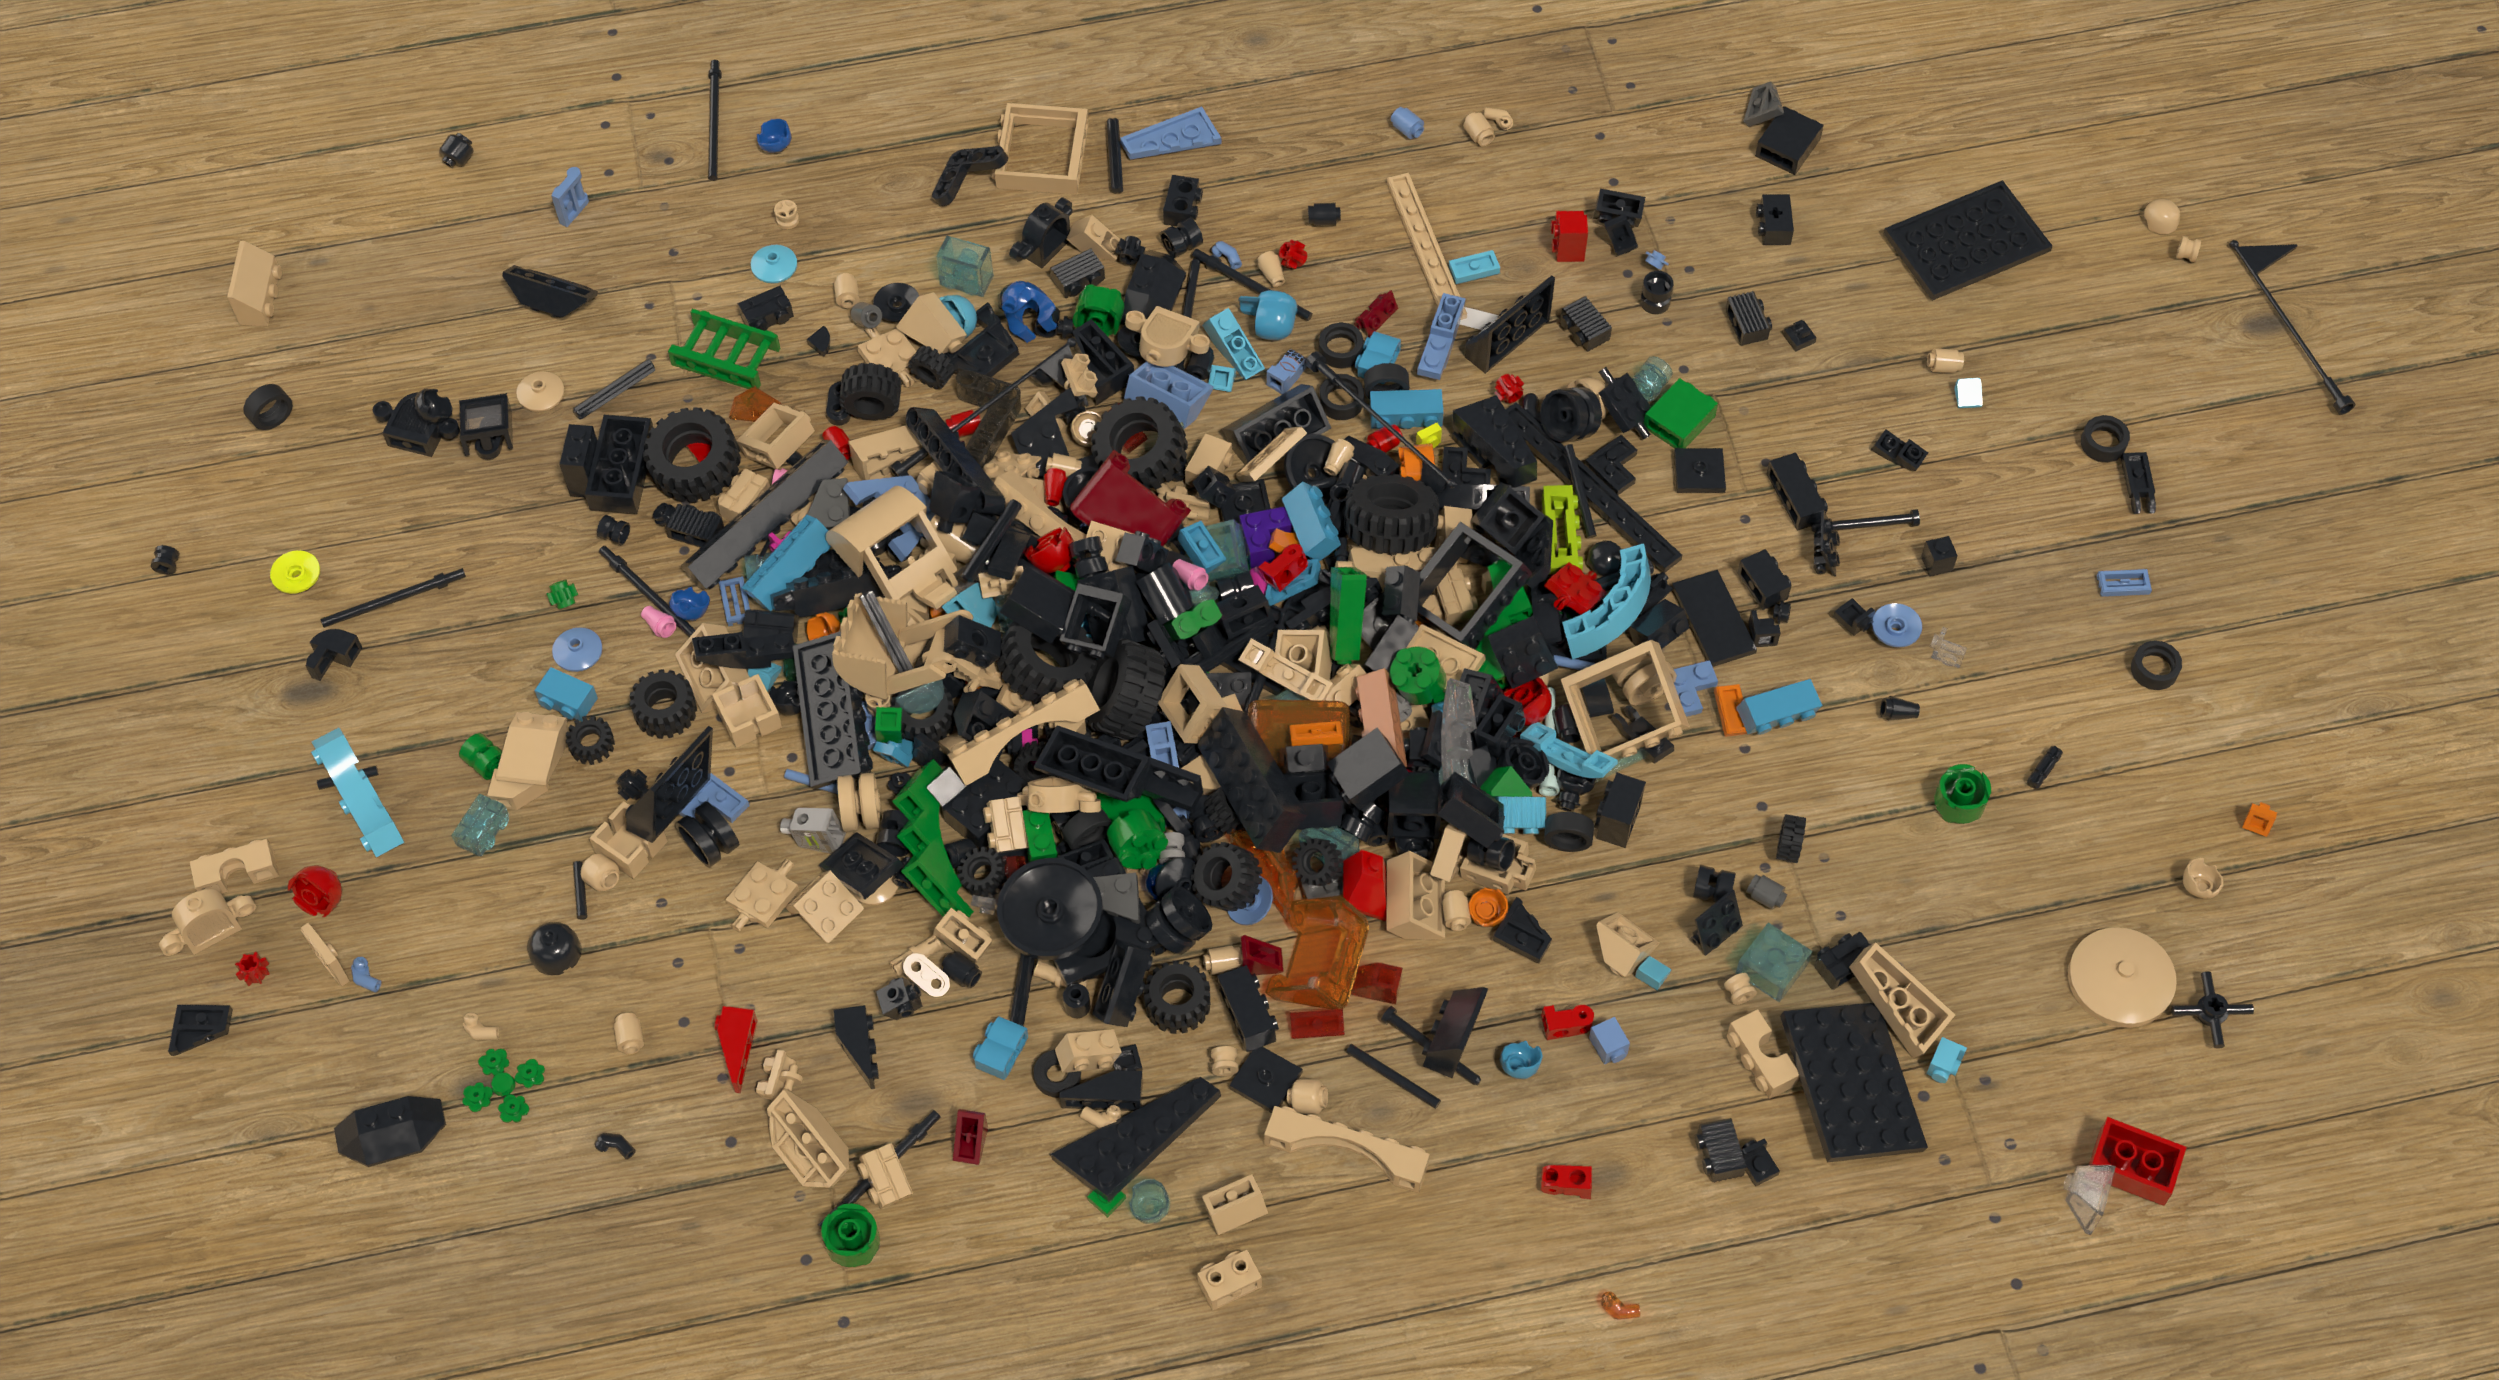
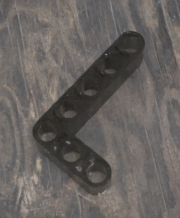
M963 370L956 376L957 397L964 402L982 407L1011 385V383L971 370ZM1018 386L987 408L986 414L965 447L981 468L993 459L1021 411V391Z

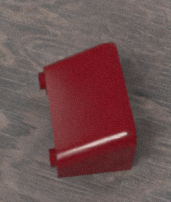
M1113 450L1070 506L1072 513L1087 526H1090L1091 521L1133 534H1135V531L1149 534L1150 538L1161 541V546H1164L1189 515L1191 509L1180 499H1169L1167 503L1161 500L1127 473L1130 470L1127 457Z

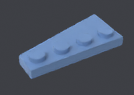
M1199 107L1121 137L1120 143L1131 160L1222 144V140L1204 109Z

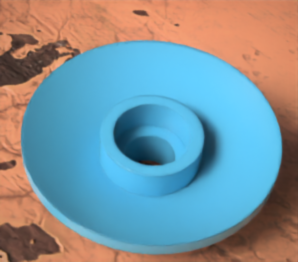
M782 245L765 246L758 250L751 260L752 273L757 279L766 283L783 282L790 278L797 268L796 255L791 249Z

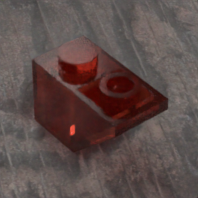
M1379 962L1353 967L1349 972L1345 994L1396 1005L1402 983L1403 968Z

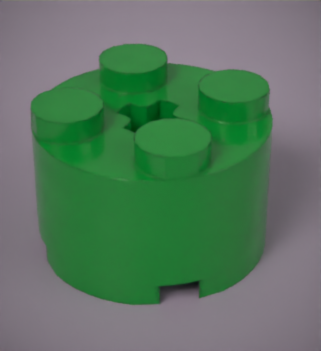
M1094 285L1085 286L1079 295L1074 312V326L1077 328L1092 319L1108 337L1112 334L1115 335L1119 330L1125 308L1120 291Z
M1425 647L1404 648L1397 652L1390 669L1392 682L1398 692L1409 703L1425 705L1432 702V699L1437 695L1440 696L1443 693L1447 677L1433 651Z
M1958 764L1950 767L1941 777L1934 796L1935 806L1942 815L1943 820L1948 823L1966 824L1980 819L1990 798V780L1983 772L1981 774L1975 770L1974 766L1968 764Z
M1143 809L1131 810L1128 812V816L1123 819L1119 816L1113 821L1108 829L1107 839L1123 867L1129 869H1151L1157 864L1161 851L1166 849L1168 839L1149 811Z
M843 1204L837 1207L831 1214L829 1213L823 1221L822 1239L827 1253L833 1262L844 1267H858L867 1265L872 1261L879 1249L880 1234L874 1217L865 1207L858 1204Z

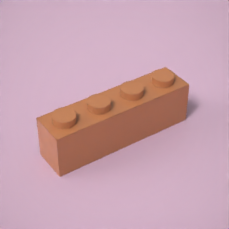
M1383 668L1358 676V687H1356L1355 691L1361 703V709L1358 712L1360 720L1364 725L1362 738L1378 727L1388 739L1405 767H1407L1396 688L1392 682L1391 675Z

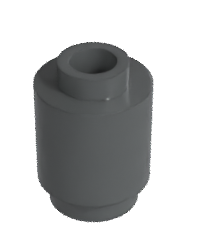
M859 302L853 306L851 317L858 325L875 328L882 320V312L876 305Z
M1757 874L1746 891L1751 894L1752 899L1772 910L1776 906L1780 908L1788 895L1784 893L1786 887L1764 875L1761 877Z

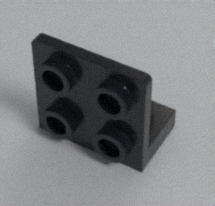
M1464 668L1448 714L1449 717L1472 723L1478 727L1499 694L1504 695L1493 675Z

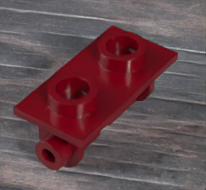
M1392 290L1387 294H1379L1368 306L1370 311L1365 310L1360 316L1355 318V327L1359 330L1365 329L1368 337H1371L1373 332H1376L1398 309Z

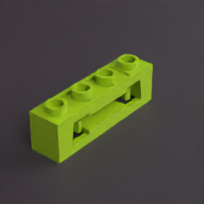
M1572 485L1543 486L1542 512L1553 520L1551 572L1548 575L1556 574L1568 562L1583 571V557L1578 556V550H1581V536L1576 535V530H1579L1580 521L1579 515H1575L1574 509L1578 508V496L1573 495ZM1564 510L1566 548H1558L1557 557H1555L1557 549L1556 518H1562Z

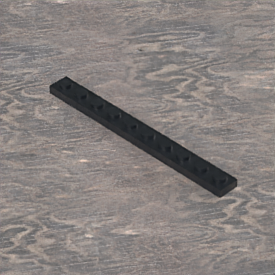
M1517 402L1513 403L1506 411L1530 450L1564 482L1572 485L1574 490L1563 448L1564 445L1551 439L1536 419ZM1576 457L1587 501L1591 507L1634 546L1644 544L1647 558L1662 572H1667L1682 560V554Z

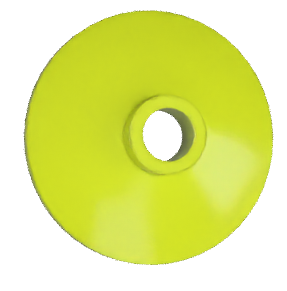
M291 551L283 554L273 563L270 570V578L273 585L279 591L289 594L300 593L309 589L315 584L320 575L318 560L306 551Z

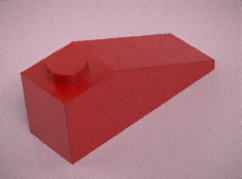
M723 1006L721 1015L716 1016L715 1031L719 1035L734 1091L741 1094L758 1020L755 1011L752 1009Z

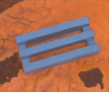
M2147 569L2098 571L2097 580H2099L2098 585L2101 588V597L2150 595L2152 591ZM2131 578H2143V580H2130V579H2131ZM2108 579H2121L2120 581H2106Z
M743 576L719 582L728 627L733 626L735 622H738V625L743 624L745 614L740 612L735 584H740L745 611L750 609L747 593L742 589L745 584ZM725 586H730L736 616H731Z

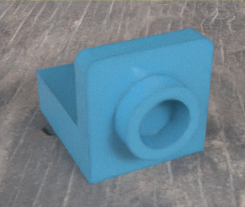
M902 739V743L888 741L886 744L877 741L873 751L891 763L908 767L913 758L914 742Z

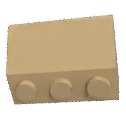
M240 241L227 298L240 325L268 326L269 319L274 313L273 300L278 295L277 282L282 277V268L278 265L274 255L246 241Z
M702 623L675 654L686 679L692 687L694 697L702 713L716 709L712 694L732 685L737 699H739L741 694L737 683L750 678L746 669L714 666L696 660L692 638L729 634L726 627L722 625Z
M1411 851L1387 860V931L1404 939L1442 940L1445 938V920L1442 907L1445 894V880L1430 875L1434 863Z

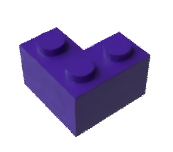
M1280 507L1239 515L1240 535L1250 569L1259 567L1264 561L1270 564L1275 559L1274 550L1269 548L1271 535L1277 528L1284 532L1293 533V525L1286 508Z

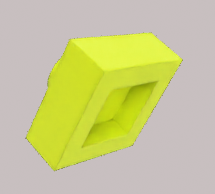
M1435 423L1417 432L1416 445L1432 443L1433 449L1441 443L1442 428L1439 424Z

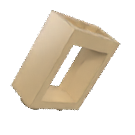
M773 403L736 441L746 458L778 469L815 430L810 423V417L805 412H799L791 409L789 406ZM783 423L788 424L786 429L771 444L764 443Z
M1180 664L1164 689L1161 701L1159 700L1158 702L1184 743H1198L1221 708L1227 707L1199 665ZM1189 687L1200 702L1191 718L1180 704Z

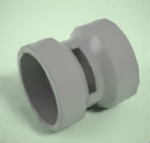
M1176 832L1164 833L1168 839V845L1159 855V862L1163 865L1173 858L1185 857V852L1182 851L1184 835Z

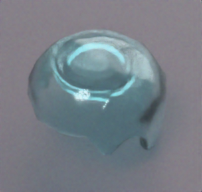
M1143 1179L1133 1186V1195L1131 1201H1129V1206L1133 1216L1138 1221L1144 1224L1158 1223L1168 1214L1171 1199L1161 1182L1155 1179Z

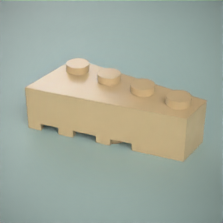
M1877 943L1866 947L1849 967L1912 1058L1924 1054L1955 1016L1947 1006Z

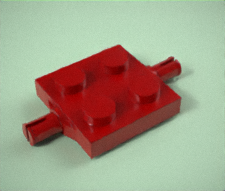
M1570 562L1554 574L1545 584V587L1558 598L1554 602L1555 608L1559 605L1557 610H1562L1567 605L1580 615L1592 610L1603 600L1607 592L1602 589L1598 582L1594 581L1597 578L1596 573L1592 575L1594 571H1589L1585 575L1579 567L1572 565Z

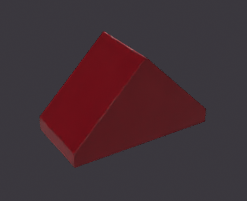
M1247 935L1241 936L1243 966H1248L1251 974L1267 975L1284 972L1282 948Z
M958 1109L953 1161L975 1165L980 1164L988 1131L985 1113Z

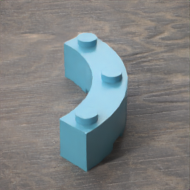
M1644 544L1620 550L1621 576L1619 582L1613 586L1608 595L1603 599L1604 603L1592 613L1589 610L1580 616L1562 622L1572 659L1586 656L1612 642L1628 629L1642 611L1651 584V572Z
M337 728L312 741L315 750L311 751L318 765L324 764L343 800L339 801V804L346 815L351 813L361 830L363 837L359 839L367 852L372 850L374 855L378 857L403 844L404 841L385 807H383L364 771L356 769L354 764L359 761L341 729Z

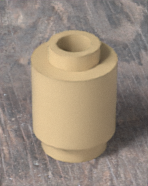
M1474 112L1465 118L1463 126L1476 144L1483 147L1494 140V129L1482 113Z
M849 273L838 275L834 282L836 303L843 308H852L860 300L857 280Z
M1934 348L1932 353H1928L1927 366L1931 368L1932 372L1956 373V371H1962L1964 354L1958 352V350Z
M1053 453V457H1048L1045 471L1050 468L1062 469L1066 472V477L1068 478L1071 474L1081 469L1082 461L1076 460V457Z
M1459 890L1445 893L1442 907L1446 927L1453 931L1466 929L1471 923L1467 897L1464 896V892Z
M1225 946L1207 949V954L1203 955L1205 971L1209 970L1211 975L1242 967L1240 948Z
M634 1013L621 1014L616 1017V1022L614 1023L617 1048L625 1054H635L644 1046L640 1020Z

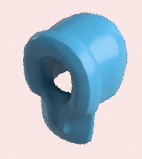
M1268 290L1261 292L1258 297H1239L1241 312L1256 316L1255 332L1258 337L1266 340H1281L1292 333L1295 315L1297 314V303L1289 294Z

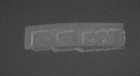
M1452 678L1447 681L1442 716L1441 759L1443 781H1446L1454 771L1470 781L1467 759L1473 756L1470 733L1477 729L1471 686Z

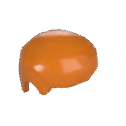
M827 612L816 614L815 617L807 621L806 632L808 640L839 632L841 627L840 621L835 615Z
M1482 888L1472 895L1468 903L1470 917L1477 925L1482 927L1498 925L1508 913V900L1499 889Z

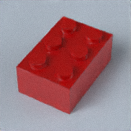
M2107 1117L2100 1128L2085 1176L2165 1206L2173 1193L2187 1147Z

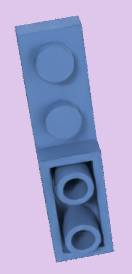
M1443 293L1431 325L1430 335L1418 366L1417 375L1440 380L1453 348L1466 298Z
M1171 721L1146 725L1151 758L1179 767ZM1179 807L1173 809L1179 817L1184 815L1187 819L1186 810ZM1165 817V827L1172 826Z

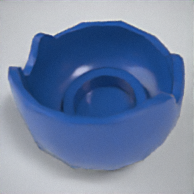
M771 119L761 125V134H757L759 147L769 153L785 150L792 140L790 128L787 122L782 119Z
M692 587L685 590H677L670 597V609L681 619L695 621L703 617L707 611L710 597L706 591L701 593L694 592Z

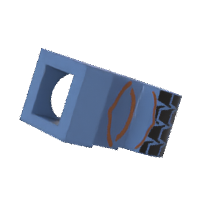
M1292 349L1287 351L1276 366L1272 365L1267 370V386L1280 394L1286 393L1305 371L1307 358ZM1276 380L1281 382V386L1276 383Z

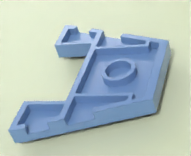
M911 475L848 482L843 488L855 505H858L872 497L878 498L894 486H901L913 493L927 507L926 516L929 521L935 516V513L930 511L929 508L931 499L920 491L918 483ZM909 522L900 527L904 534L891 540L888 544L901 562L907 558L924 535L916 531Z

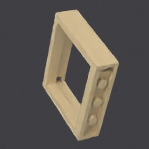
M1007 103L1005 114H1001V126H1003V129L998 131V143H1000L1008 158L1014 123L1075 128L1068 176L1006 171L1007 161L1003 167L992 170V179L996 181V188L1078 194L1089 125L1088 109Z
M1649 640L1561 679L1587 753L1592 755L1596 750L1602 751L1580 688L1651 657L1675 722L1603 753L1615 759L1621 756L1623 758L1630 757L1637 753V749L1644 746L1646 748L1654 747L1660 744L1661 739L1680 736L1683 734L1682 730L1690 727L1658 642Z

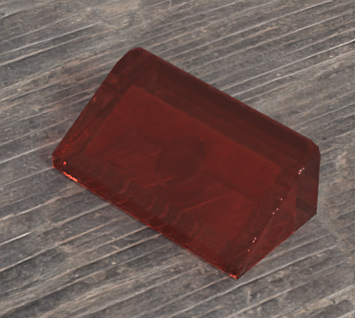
M1342 1007L1289 1011L1292 1039L1345 1035Z

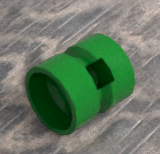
M476 733L464 742L459 751V757L468 766L474 768L475 772L485 780L492 779L494 769H498L502 750L495 746L484 734Z

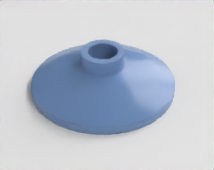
M1898 603L1887 604L1879 608L1873 616V632L1886 645L1906 647L1915 643L1921 635L1922 621L1919 615L1906 605Z
M572 628L563 632L555 640L552 648L553 658L558 666L567 671H583L592 667L601 657L602 642L599 636L590 629Z
M1261 876L1259 878L1263 880L1262 884L1258 885L1257 889L1260 890L1258 895L1254 894L1253 896L1255 899L1254 904L1246 903V908H1238L1237 911L1233 912L1228 910L1229 916L1241 925H1252L1259 922L1270 910L1273 900L1272 888L1269 882Z

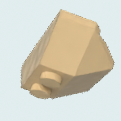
M783 1089L767 1108L768 1116H770L769 1128L772 1148L802 1186L832 1188L849 1169L848 1147L817 1108L787 1089Z

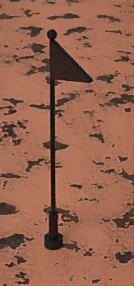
M2232 240L2229 243L2230 248L2235 249L2324 379L2323 384L2336 401L2333 404L2334 409L2339 415L2350 412L2356 405L2351 396H2344L2333 379L2326 375L2258 276L2259 273L2295 250L2298 245L2239 246L2237 240Z
M1069 338L1067 344L952 428V432L958 431L1038 370H1042L1065 389L1064 384L1068 379L1061 362L1064 358L1073 359L1070 347L1076 346V339ZM1086 395L1077 396L1079 400L1084 399L1085 406H1089ZM923 447L904 462L900 463L897 460L889 468L895 477L908 476L907 471L929 455L928 451Z
M1315 351L1308 356L1306 366L1311 371H1320L1333 384L1337 383L1422 460L1421 481L1426 486L1431 487L1438 498L1446 486L1451 489L1456 487L1457 483L1454 479L1448 478L1340 381V377L1326 365L1327 360L1320 352Z

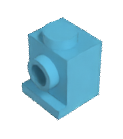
M1942 1037L1926 1074L1939 1083H1946L1950 1074L1956 1075L1967 1047Z

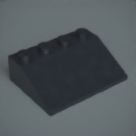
M1551 275L1525 296H1520L1514 305L1509 309H1504L1493 322H1488L1481 332L1476 336L1472 335L1465 344V358L1486 374L1549 322L1555 277Z
M708 726L679 757H675L671 761L669 768L657 776L655 783L643 791L640 799L628 807L625 813L627 831L653 843L707 784L711 777L712 727Z

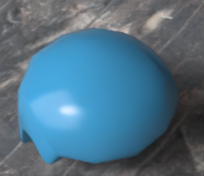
M1522 1041L1518 1044L1510 1043L1505 1046L1499 1059L1502 1068L1509 1076L1524 1080L1537 1073L1543 1059V1054L1539 1046L1532 1048L1527 1041Z

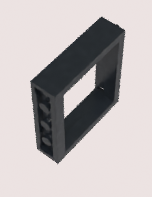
M1459 522L1420 573L1417 615L1448 637L1473 649L1478 642H1481L1487 630L1496 623L1498 616L1505 607L1510 605L1513 597L1526 584L1532 572L1523 562L1462 522ZM1474 541L1512 567L1464 629L1459 632L1422 605Z

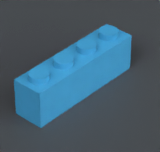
M806 514L743 585L742 589L761 607L772 611L771 594L786 589V583L793 582L794 579L802 577L805 572L814 567L815 561L819 556L830 549L831 545L826 541V533L829 530L817 518Z

